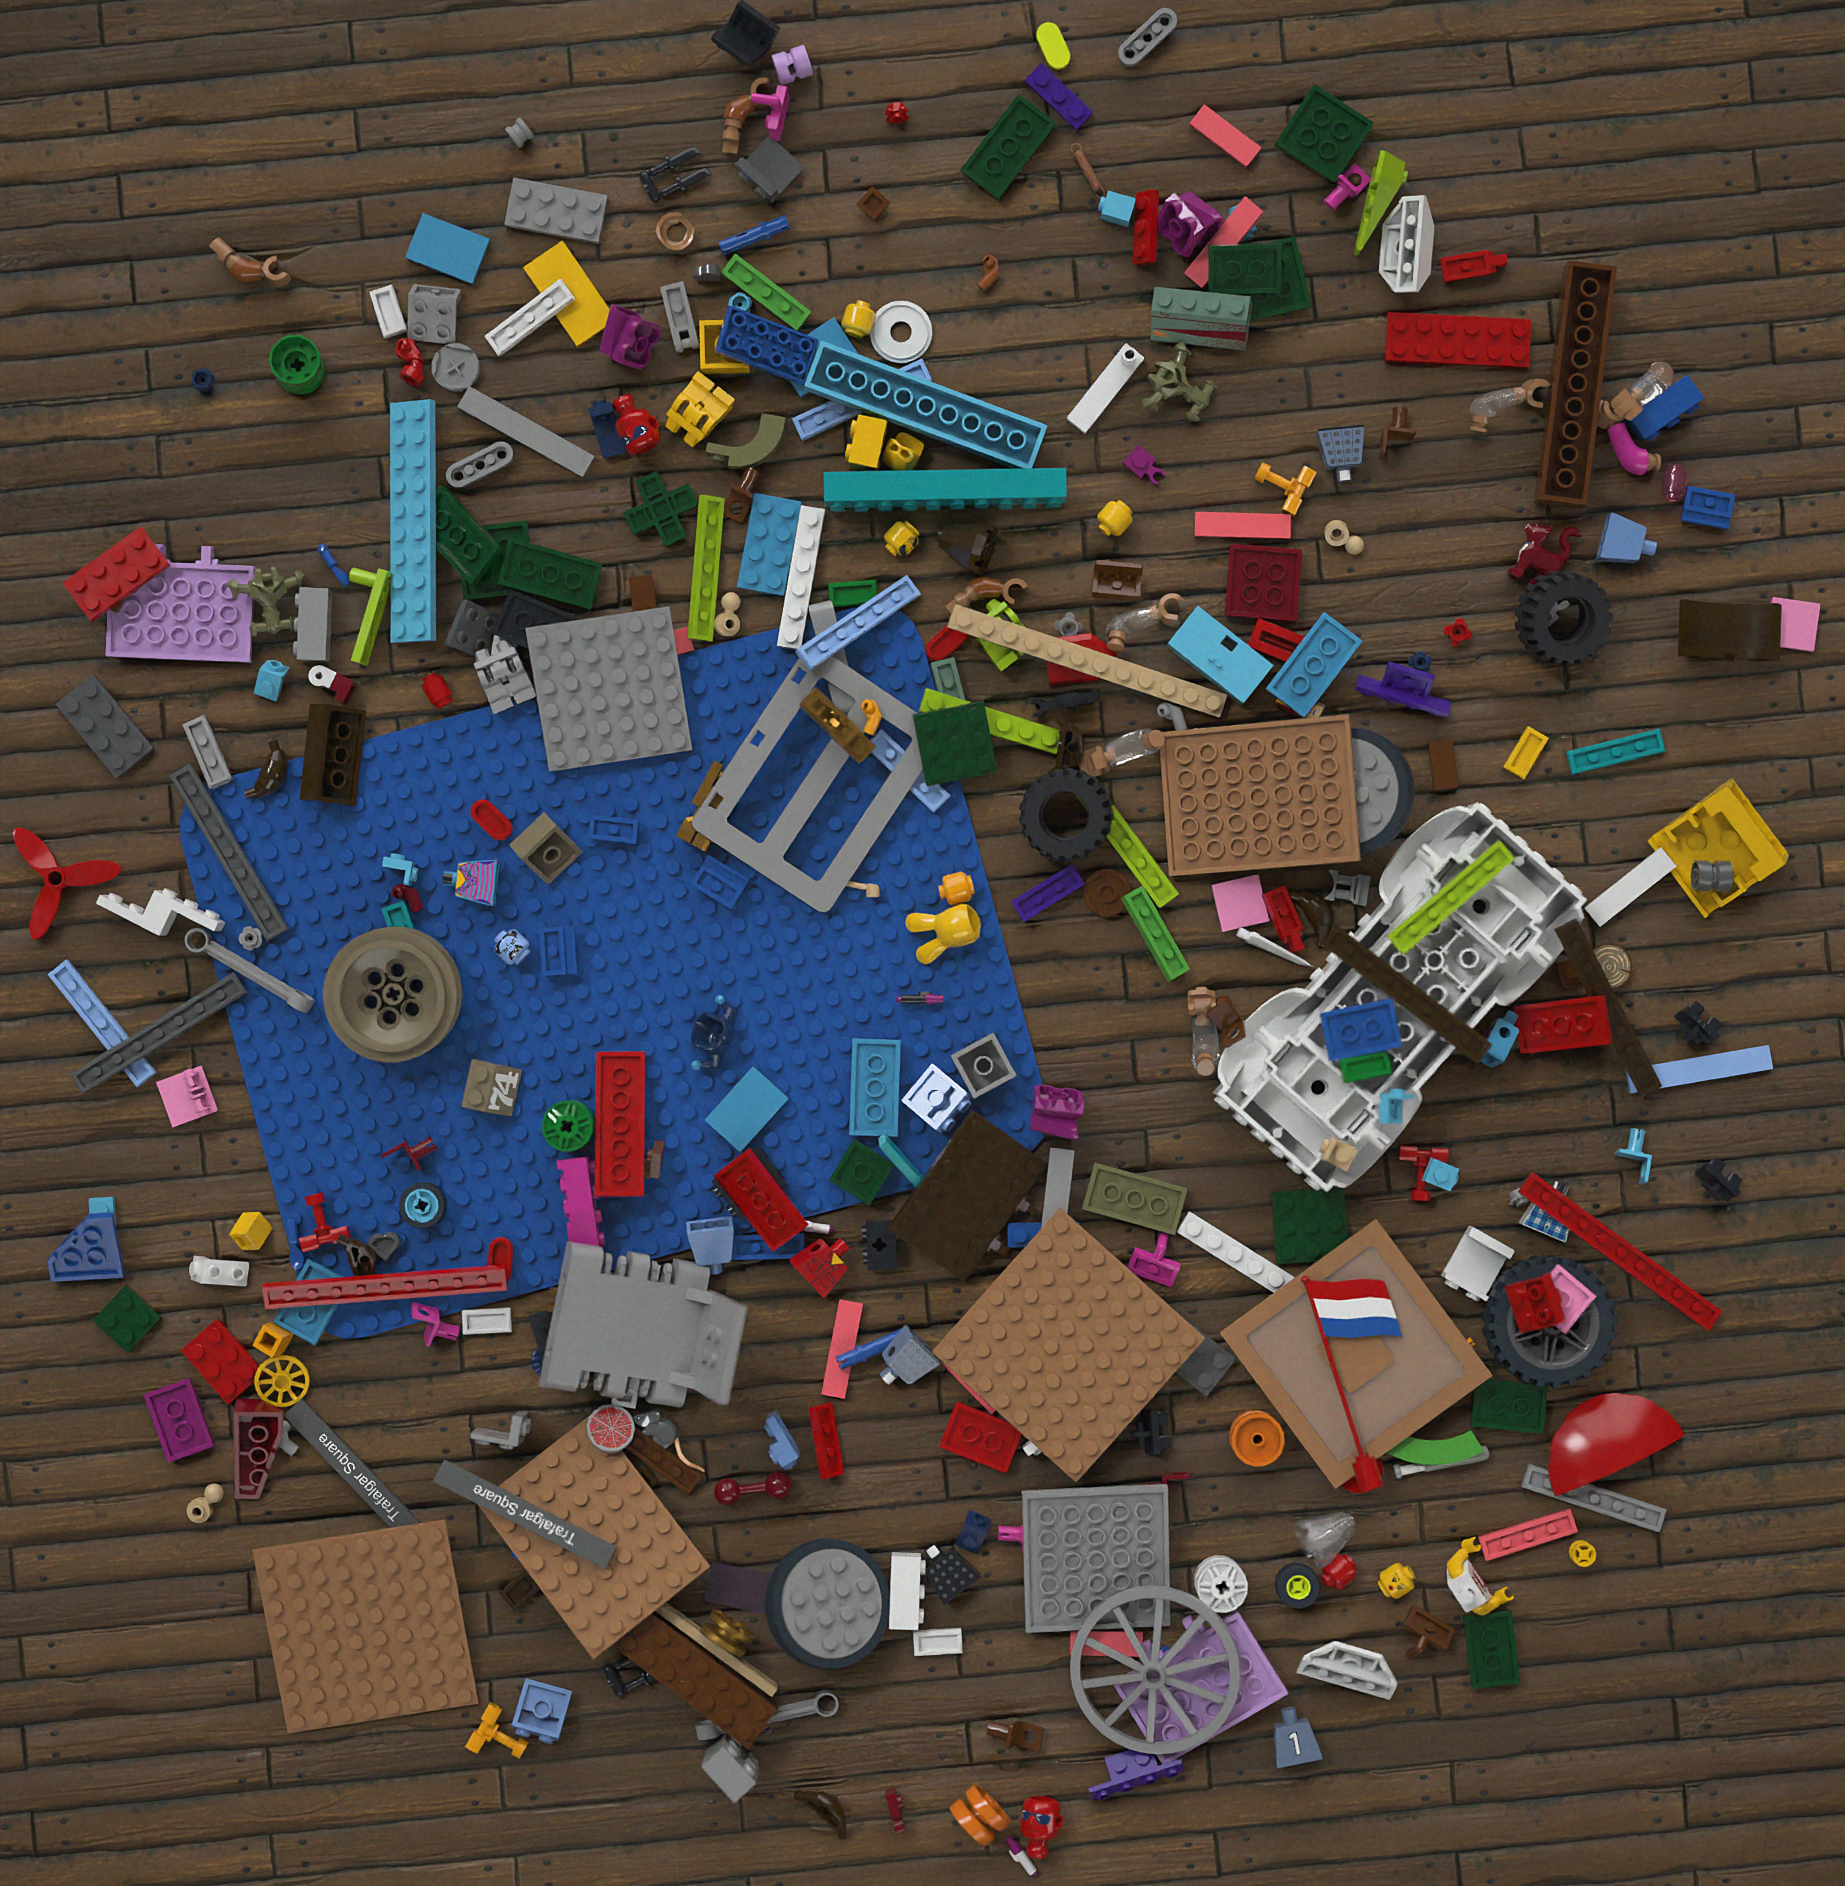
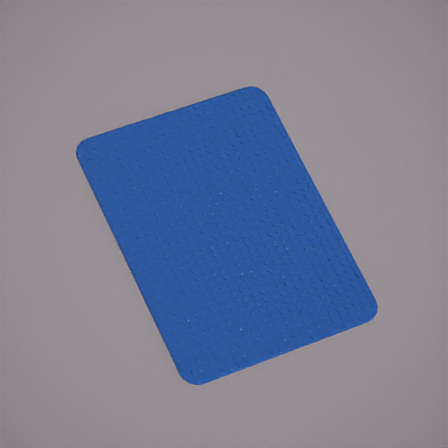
M860 606L836 612L837 622ZM900 610L844 647L849 668L916 713H919L925 689L928 688L936 691L919 632L914 622ZM811 619L806 621L802 645L816 637ZM780 628L678 655L693 748L689 751L549 772L536 696L519 704L514 699V706L493 714L491 706L363 740L356 806L300 800L304 756L287 761L289 769L285 784L275 794L272 793L260 799L257 796L247 800L244 790L254 787L261 768L233 775V781L213 790L209 789L208 784L205 785L289 927V930L270 941H267L262 933L263 941L259 948H254L253 950L243 948V944L239 942V935L242 934V930L249 926L259 930L260 928L185 803L179 820L180 838L198 907L204 912L210 910L219 914V919L225 922L221 931H213L205 926L204 929L210 932L212 940L290 987L306 993L315 1000L308 1014L303 1013L290 1006L286 1000L212 957L218 981L236 972L248 991L247 994L225 1008L288 1243L289 1237L286 1223L289 1219H294L297 1222L299 1238L314 1234L313 1229H317L312 1205L306 1206L304 1197L323 1192L325 1202H321L327 1226L332 1225L333 1229L348 1225L351 1237L367 1244L369 1238L376 1233L384 1235L387 1232H395L400 1236V1245L387 1262L375 1254L377 1260L376 1274L487 1266L489 1245L494 1239L506 1237L511 1240L514 1246L512 1276L507 1282V1291L340 1303L324 1331L344 1339L361 1338L422 1322V1320L412 1317L411 1305L413 1302L438 1308L440 1317L559 1284L566 1244L569 1241L567 1232L569 1218H566L563 1206L566 1194H563L560 1187L563 1169L558 1170L557 1161L582 1156H591V1161L595 1160L596 1132L593 1139L586 1146L574 1151H560L553 1148L545 1140L542 1132V1120L545 1113L554 1104L565 1100H577L585 1103L593 1111L596 1118V1052L645 1051V1159H647L648 1150L653 1149L655 1140L665 1141L659 1179L644 1177V1197H600L596 1199L597 1209L601 1208L603 1222L599 1223L600 1233L604 1232L606 1246L602 1247L604 1255L607 1253L612 1256L610 1270L616 1269L618 1258L620 1256H627V1251L645 1253L649 1255L650 1259L691 1249L686 1222L732 1216L726 1208L728 1202L724 1197L720 1199L711 1188L714 1185L711 1181L715 1178L714 1175L747 1149L750 1148L752 1150L757 1145L761 1147L788 1182L781 1189L804 1218L863 1202L829 1181L853 1139L890 1160L879 1147L878 1138L880 1136L849 1135L852 1038L901 1040L898 1137H888L923 1176L971 1109L1032 1151L1044 1136V1133L1032 1131L1029 1128L1034 1085L1043 1084L960 780L939 784L950 794V797L935 813L909 790L849 880L861 884L878 885L880 896L866 897V890L845 886L831 909L826 912L816 910L712 841L707 852L692 845V843L690 844L677 837L676 834L684 819L693 816L697 809V806L693 805L692 801L714 760L724 765L722 771H725L799 659L795 653L796 650L777 647ZM799 668L791 681L800 684L806 672ZM820 678L813 689L817 687L832 702L827 680ZM799 708L727 817V822L758 843L764 841L831 740V737L803 709ZM881 718L874 734L875 736L882 729L904 751H906L912 741L909 735L884 718ZM758 730L750 743L758 747L765 735ZM866 732L864 733L869 740L874 737ZM872 753L860 764L849 755L785 852L784 860L813 880L819 881L891 771ZM482 799L490 801L510 820L513 831L508 839L503 841L493 839L472 818L470 811L476 801ZM543 812L583 851L549 885L522 861L509 845ZM591 814L640 820L637 844L588 839ZM391 853L404 855L406 861L416 863L415 867L418 868V877L416 882H412L411 887L418 891L424 909L413 913L408 901H406L415 929L438 941L453 958L462 982V1005L452 1030L434 1048L410 1060L380 1062L357 1054L338 1038L326 1016L323 988L329 966L338 952L356 937L387 927L381 908L405 901L395 899L392 896L391 890L397 884L404 883L406 871L382 866L383 858H390ZM707 855L750 879L732 909L690 885ZM500 861L496 907L456 897V887L444 886L442 884L444 871L457 872L458 862ZM960 871L964 872L966 876L970 875L975 894H972L969 902L962 904H969L977 912L981 922L980 937L974 943L945 949L940 956L929 964L920 963L916 957L917 949L937 938V933L935 930L909 931L905 924L907 916L911 913L937 915L954 907L949 905L946 899L941 900L938 886L943 885L942 878L945 875ZM574 925L578 974L542 976L539 928ZM515 929L529 941L528 949L530 953L518 965L515 963L508 965L494 952L497 944L494 939L503 930L508 932ZM400 963L394 965V972L398 976L404 974ZM373 971L371 980L375 984H380L382 976L379 972ZM414 979L412 987L420 992L423 989V983L420 979ZM392 987L393 991L390 992V995L398 999L397 996L400 995V991L394 990ZM923 991L944 995V1003L929 1005L901 1004L896 1001V998L901 995H917L918 992ZM369 995L367 997V1004L372 1008H376L378 1000L375 996ZM718 995H722L725 1001L736 1010V1017L732 1025V1042L723 1051L722 1063L719 1068L695 1071L691 1068V1063L695 1060L704 1062L708 1059L706 1052L691 1045L690 1039L693 1026L699 1015L703 1012L718 1016L723 1013L721 1005L715 1003V998ZM411 1002L408 1005L410 1014L417 1015L419 1013V1006L416 1003ZM393 1011L386 1012V1020L389 1023H395L397 1019L396 1014ZM994 1033L1017 1076L973 1098L950 1055ZM472 1059L523 1069L512 1116L461 1107ZM931 1064H934L972 1096L969 1100L971 1102L970 1107L964 1113L959 1112L954 1118L956 1122L952 1129L948 1132L944 1130L942 1134L901 1101ZM754 1066L789 1099L747 1146L739 1152L709 1125L705 1119ZM564 1120L565 1126L562 1127L563 1130L572 1132L573 1122ZM429 1136L433 1142L425 1146V1148L434 1143L438 1148L419 1159L420 1162L418 1164L422 1169L419 1172L404 1147L383 1160L381 1158L382 1154L404 1141L408 1146L413 1147ZM894 1165L875 1198L916 1187ZM429 1182L438 1186L446 1197L447 1208L445 1215L440 1222L429 1228L420 1229L412 1227L404 1221L400 1214L399 1201L401 1195L406 1188L415 1183ZM420 1201V1209L425 1210L428 1203ZM732 1216L733 1235H742L756 1231L746 1217L740 1219L738 1216L735 1218ZM333 1242L321 1245V1248L304 1252L305 1263L310 1258L343 1277L354 1276L345 1252L346 1247L339 1243L333 1244ZM302 1269L296 1270L297 1277ZM418 1310L422 1315L429 1316L426 1311Z

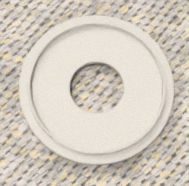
M894 301L884 305L877 311L870 332V338L873 347L883 358L895 363H907L916 360L927 350L932 338V326L925 311L916 304L908 301ZM896 322H906L911 327L912 334L907 341L897 342L891 337L890 330Z

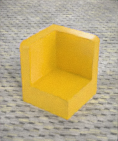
M260 1212L242 1213L229 1235L241 1250H259L271 1232L272 1226Z

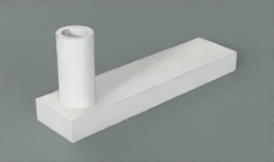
M1125 343L1066 420L1086 434L1143 362L1144 357Z

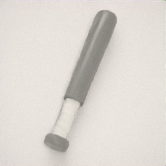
M1481 1446L1484 1450L1482 1453L1460 1462L1442 1465L1414 1463L1399 1466L1397 1464L1393 1466L1395 1478L1401 1479L1404 1475L1420 1471L1429 1472L1484 1461L1489 1458V1451L1486 1446Z

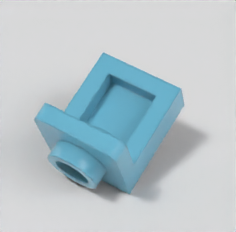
M267 660L259 669L254 694L277 701L280 697L284 677L289 672V667L276 660Z
M391 853L390 858H383L382 866L406 871L403 885L412 886V882H416L418 868L415 867V862L406 861L404 855Z
M1390 1089V1094H1380V1123H1402L1403 1099H1414V1094H1405V1089Z
M1430 1158L1422 1180L1451 1191L1458 1181L1459 1176L1457 1173L1459 1169Z

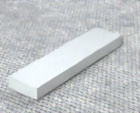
M559 279L484 337L497 355L502 356L576 300V298L563 280Z
M1660 847L1584 908L1601 927L1674 869L1676 865Z

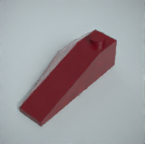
M262 1399L236 1400L234 1408L235 1499L260 1498L271 1464L283 1436V1410Z

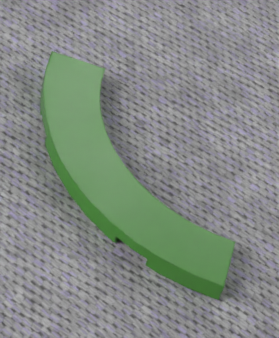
M1470 1430L1454 1438L1436 1441L1416 1439L1408 1436L1386 1453L1412 1463L1442 1465L1469 1459L1482 1453L1484 1450Z

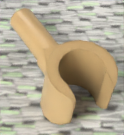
M848 881L846 884L848 887L866 890V897L880 896L879 886L876 884H861L853 881Z

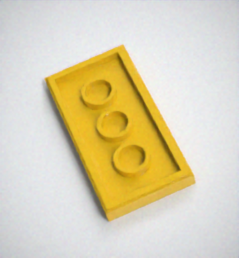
M563 240L523 267L540 293L559 279H562L576 298V300L558 312L556 317L577 347H580L605 329L610 309Z

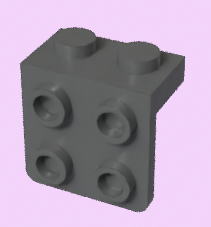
M767 137L746 160L741 157L736 162V169L738 171L736 174L745 183L750 182L755 187L754 191L763 200L767 198L771 203L775 201L803 169L802 165L776 140H771L770 137Z

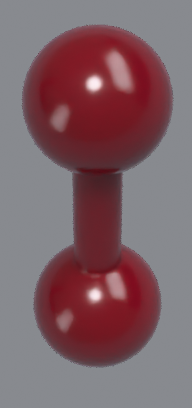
M781 1471L768 1475L765 1482L739 1485L734 1479L724 1478L716 1483L714 1496L720 1504L727 1506L736 1503L740 1495L767 1492L772 1498L781 1499L790 1493L792 1481L786 1473Z

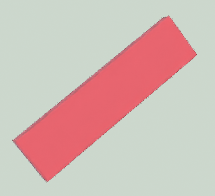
M1245 196L1184 273L1204 289L1208 284V245L1240 244L1265 212Z
M1195 512L1194 537L1290 539L1291 514Z
M839 1299L821 1392L823 1395L845 1399L851 1366L841 1371L838 1365L845 1362V1360L837 1362L835 1356L855 1349L863 1303Z
M1570 1508L1479 1536L1478 1540L1485 1561H1489L1577 1533L1578 1530Z

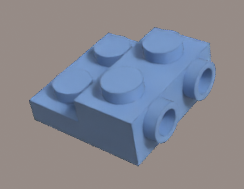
M775 1410L767 1415L766 1425L764 1426L771 1438L775 1437L771 1441L768 1453L775 1464L779 1463L784 1470H787L797 1464L800 1450Z
M526 1678L512 1722V1729L516 1730L515 1734L529 1738L530 1734L539 1736V1741L547 1744H552L553 1740L559 1741L572 1691Z

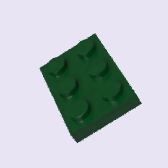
M1281 243L1208 245V292L1220 294L1281 293Z
M1487 1379L1473 1389L1470 1426L1543 1434L1548 1386L1543 1388L1526 1382Z
M1510 1609L1491 1611L1484 1616L1475 1613L1462 1615L1471 1688L1520 1683L1512 1611Z

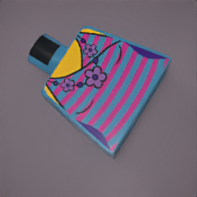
M500 861L458 862L457 872L444 871L442 884L444 886L456 887V897L496 907Z
M1505 1010L1501 1018H1497L1489 1024L1483 1037L1493 1045L1481 1059V1062L1493 1068L1505 1061L1519 1032V1029L1514 1026L1518 1018L1517 1014L1510 1010Z

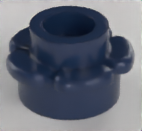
M207 368L198 369L192 374V386L196 390L209 391L215 383V376Z
M1417 651L1409 657L1408 664L1410 668L1428 673L1432 659L1425 652Z

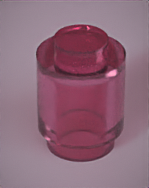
M1666 465V470L1663 471L1661 495L1666 496V500L1679 501L1680 497L1685 496L1688 473L1685 471L1686 467L1684 465Z

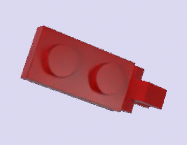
M1487 249L1442 257L1439 259L1443 283L1496 273V268L1507 266V253L1494 256L1493 251H1488Z
M1284 885L1262 894V899L1282 943H1286L1291 953L1305 949L1300 938L1303 936L1302 930L1304 928L1286 886Z

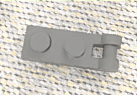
M684 282L660 287L676 353L684 352L683 349L690 347L693 349L700 348ZM688 331L690 338L681 340L679 333Z

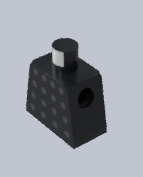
M935 1542L924 1551L932 1561L925 1567V1571L943 1605L947 1604L981 1578L979 1571L953 1547L943 1553Z

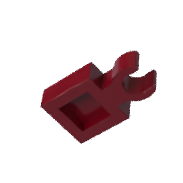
M895 1788L887 1789L885 1796L895 1833L905 1832V1825L901 1809L905 1807L902 1795L897 1794Z

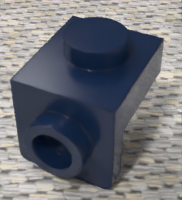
M969 1510L955 1545L977 1554L988 1532L991 1519L981 1513Z

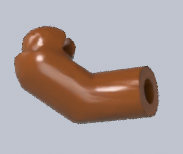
M986 255L982 260L984 276L976 285L983 292L1000 275L998 260L993 255Z

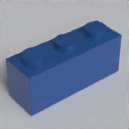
M1686 375L1641 406L1643 410L1631 421L1624 419V421L1639 442L1645 439L1650 442L1661 434L1659 429L1665 425L1669 429L1681 421L1678 416L1685 411L1689 415L1700 407L1698 403L1704 397L1689 375Z

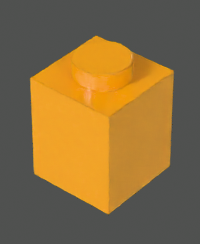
M272 1321L262 1326L252 1346L273 1358L285 1352L294 1334Z

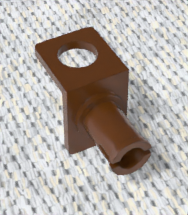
M1399 406L1392 409V426H1384L1381 433L1379 460H1382L1385 455L1387 438L1413 441L1416 430L1406 428L1407 408L1402 407L1401 412Z
M746 467L739 484L730 485L731 492L724 504V516L738 523L743 522L753 503L751 490L760 475L758 471ZM738 501L743 505V511L740 514L735 515L730 512L729 506L732 502Z
M1226 995L1219 996L1216 999V1005L1207 1010V1015L1223 1031L1224 1046L1229 1048L1246 1037L1244 1019L1231 1006V998L1229 999V996ZM1239 1030L1237 1036L1230 1039V1035L1234 1031Z
M990 1720L987 1727V1735L1005 1739V1748L1010 1749L1016 1745L1034 1751H1039L1041 1748L1044 1727L1020 1720L1010 1724V1726ZM1029 1729L1035 1731L1037 1739L1034 1743L1026 1742L1024 1738L1025 1731Z

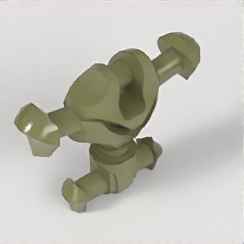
M1180 342L1174 346L1177 352L1175 361H1157L1154 366L1159 369L1157 374L1150 373L1147 376L1155 393L1150 398H1143L1141 404L1142 408L1158 412L1157 404L1163 398L1167 400L1172 396H1180L1181 394L1186 402L1193 404L1190 411L1186 412L1188 420L1198 422L1200 418L1197 416L1201 410L1209 405L1210 395L1213 390H1218V386L1213 380H1205L1206 385L1201 391L1196 385L1191 386V384H1188L1186 367L1183 364L1186 356H1190L1193 353L1188 350L1184 342Z
M273 566L269 568V573H261L260 568L255 569L253 577L248 581V584H238L234 578L228 581L226 585L230 588L233 598L237 597V593L248 594V598L251 597L253 600L260 602L264 607L263 613H261L264 622L254 623L252 621L249 626L254 637H257L259 632L276 634L281 629H290V632L294 631V619L290 616L288 619L280 620V611H278L276 604L284 593H288V588L294 586L302 587V580L305 575L303 572L296 570L293 573V577L284 579Z

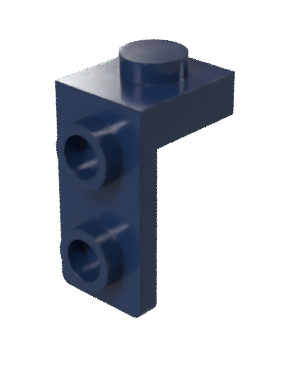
M606 400L594 402L592 404L593 407H589L588 411L593 421L602 457L605 459L624 454L626 452L625 447L615 429L617 417L612 403H607Z

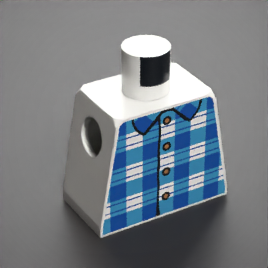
M1555 1181L1553 1186L1564 1196L1569 1186ZM1530 1203L1519 1223L1566 1242L1569 1230L1533 1203Z

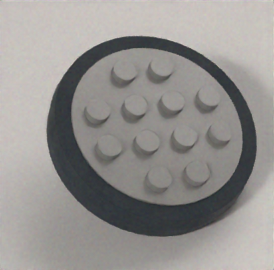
M1351 728L1360 852L1363 855L1384 847L1401 832L1412 811L1415 788L1412 771L1406 758L1391 741L1370 730Z
M830 1538L806 1542L787 1553L779 1561L770 1576L765 1595L767 1623L779 1647L788 1656L803 1665L824 1670L852 1665L866 1657L876 1647L885 1632L890 1613V1595L885 1576L876 1561L857 1545Z

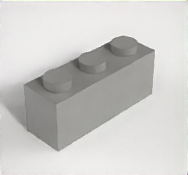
M299 587V593L295 595V606L299 608L298 617L294 619V630L298 632L297 641H294L293 654L297 656V660L300 662L330 663L333 591L329 588Z

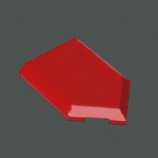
M1092 633L1056 637L1116 657L1118 654L1109 650L1107 645ZM1046 660L1049 687L1098 680V677Z

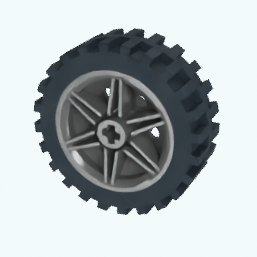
M1546 1255L1544 1257L1531 1256L1528 1260L1515 1262V1266L1511 1269L1506 1268L1501 1272L1503 1276L1498 1281L1494 1280L1491 1287L1493 1289L1488 1296L1489 1298L1487 1301L1484 1300L1486 1303L1485 1311L1481 1313V1318L1484 1320L1482 1332L1488 1341L1486 1345L1500 1365L1522 1381L1543 1388L1544 1386L1561 1388V1385L1565 1384L1569 1386L1575 1385L1577 1380L1591 1377L1590 1372L1594 1368L1600 1369L1604 1365L1602 1359L1606 1354H1611L1613 1350L1610 1348L1611 1341L1617 1338V1332L1614 1331V1323H1618V1316L1614 1314L1613 1307L1616 1305L1614 1299L1610 1298L1607 1293L1609 1289L1605 1284L1601 1283L1594 1272L1577 1262L1554 1255ZM1558 1264L1596 1296L1576 1320L1578 1322L1577 1329L1570 1328L1564 1334L1554 1326L1553 1328L1545 1327L1520 1333L1505 1286L1541 1277L1545 1273H1551ZM1534 1336L1539 1338L1537 1345H1532L1531 1338ZM1557 1339L1563 1341V1347L1560 1349L1555 1347Z

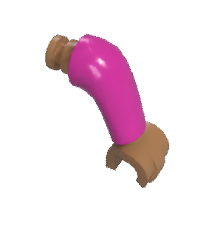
M1601 400L1597 426L1602 429H1608L1607 432L1612 447L1624 469L1635 475H1644L1646 471L1650 470L1658 471L1661 467V456L1659 454L1652 455L1647 453L1646 449L1636 446L1625 424L1620 422L1623 419L1619 418L1615 412L1614 414L1611 413L1609 403L1606 400Z

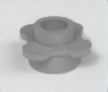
M1067 612L1063 619L1057 620L1054 623V628L1059 630L1062 636L1076 635L1083 629L1082 624L1076 621L1075 615L1072 612Z
M1520 1188L1508 1194L1511 1199L1510 1206L1516 1204L1519 1207L1529 1202L1517 1193Z

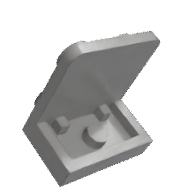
M519 1410L513 1415L510 1433L476 1428L471 1432L470 1438L475 1439L477 1444L489 1445L490 1442L499 1443L500 1448L513 1449L514 1446H518L524 1441V1436L530 1431L531 1419L528 1418L529 1412Z

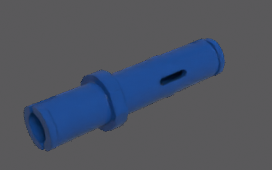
M784 214L766 223L762 221L756 227L718 242L725 256L728 253L765 238L769 240L771 239L770 236L787 229L789 230L790 226Z
M902 1328L862 1346L857 1345L855 1349L835 1356L837 1362L845 1360V1362L838 1365L840 1370L842 1371L859 1362H866V1359L882 1353Z

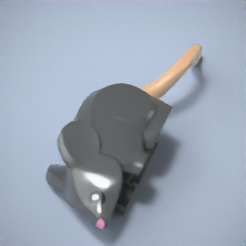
M653 1409L633 1417L636 1424L644 1427L642 1432L645 1435H652V1439L663 1448H667L670 1444L675 1443L678 1456L684 1463L705 1472L703 1468L689 1462L683 1456L678 1439L677 1426L672 1420L662 1417L661 1410Z

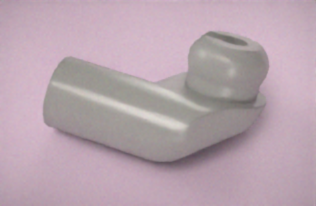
M1167 702L1158 706V715L1173 721L1176 731L1188 729L1180 707Z
M283 1420V1436L279 1447L292 1457L299 1449V1446L288 1438L287 1432L290 1430L291 1425Z

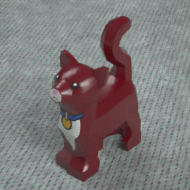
M1528 524L1525 527L1526 542L1519 551L1517 564L1515 567H1510L1506 574L1516 580L1528 568L1537 572L1535 578L1540 575L1547 577V573L1551 571L1560 572L1572 552L1569 537L1580 538L1582 535L1581 531L1576 527L1565 528L1560 533L1559 538L1562 552L1557 555L1541 547V544L1552 532L1553 526L1545 527L1540 524ZM1535 578L1529 580L1527 586L1529 585V583L1533 585L1536 584Z

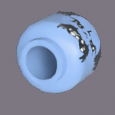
M515 929L508 932L503 930L494 939L497 943L494 952L508 965L520 964L530 953L528 949L529 941Z

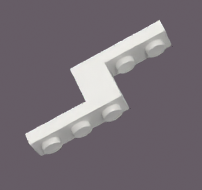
M164 888V890H154L145 911L138 905L131 903L129 906L123 903V898L114 893L100 895L96 904L159 936H166L177 913L213 931H221L225 924L224 921L219 919V914L210 910L204 912L198 909L199 905L189 899L182 901L176 898L177 893L167 888Z

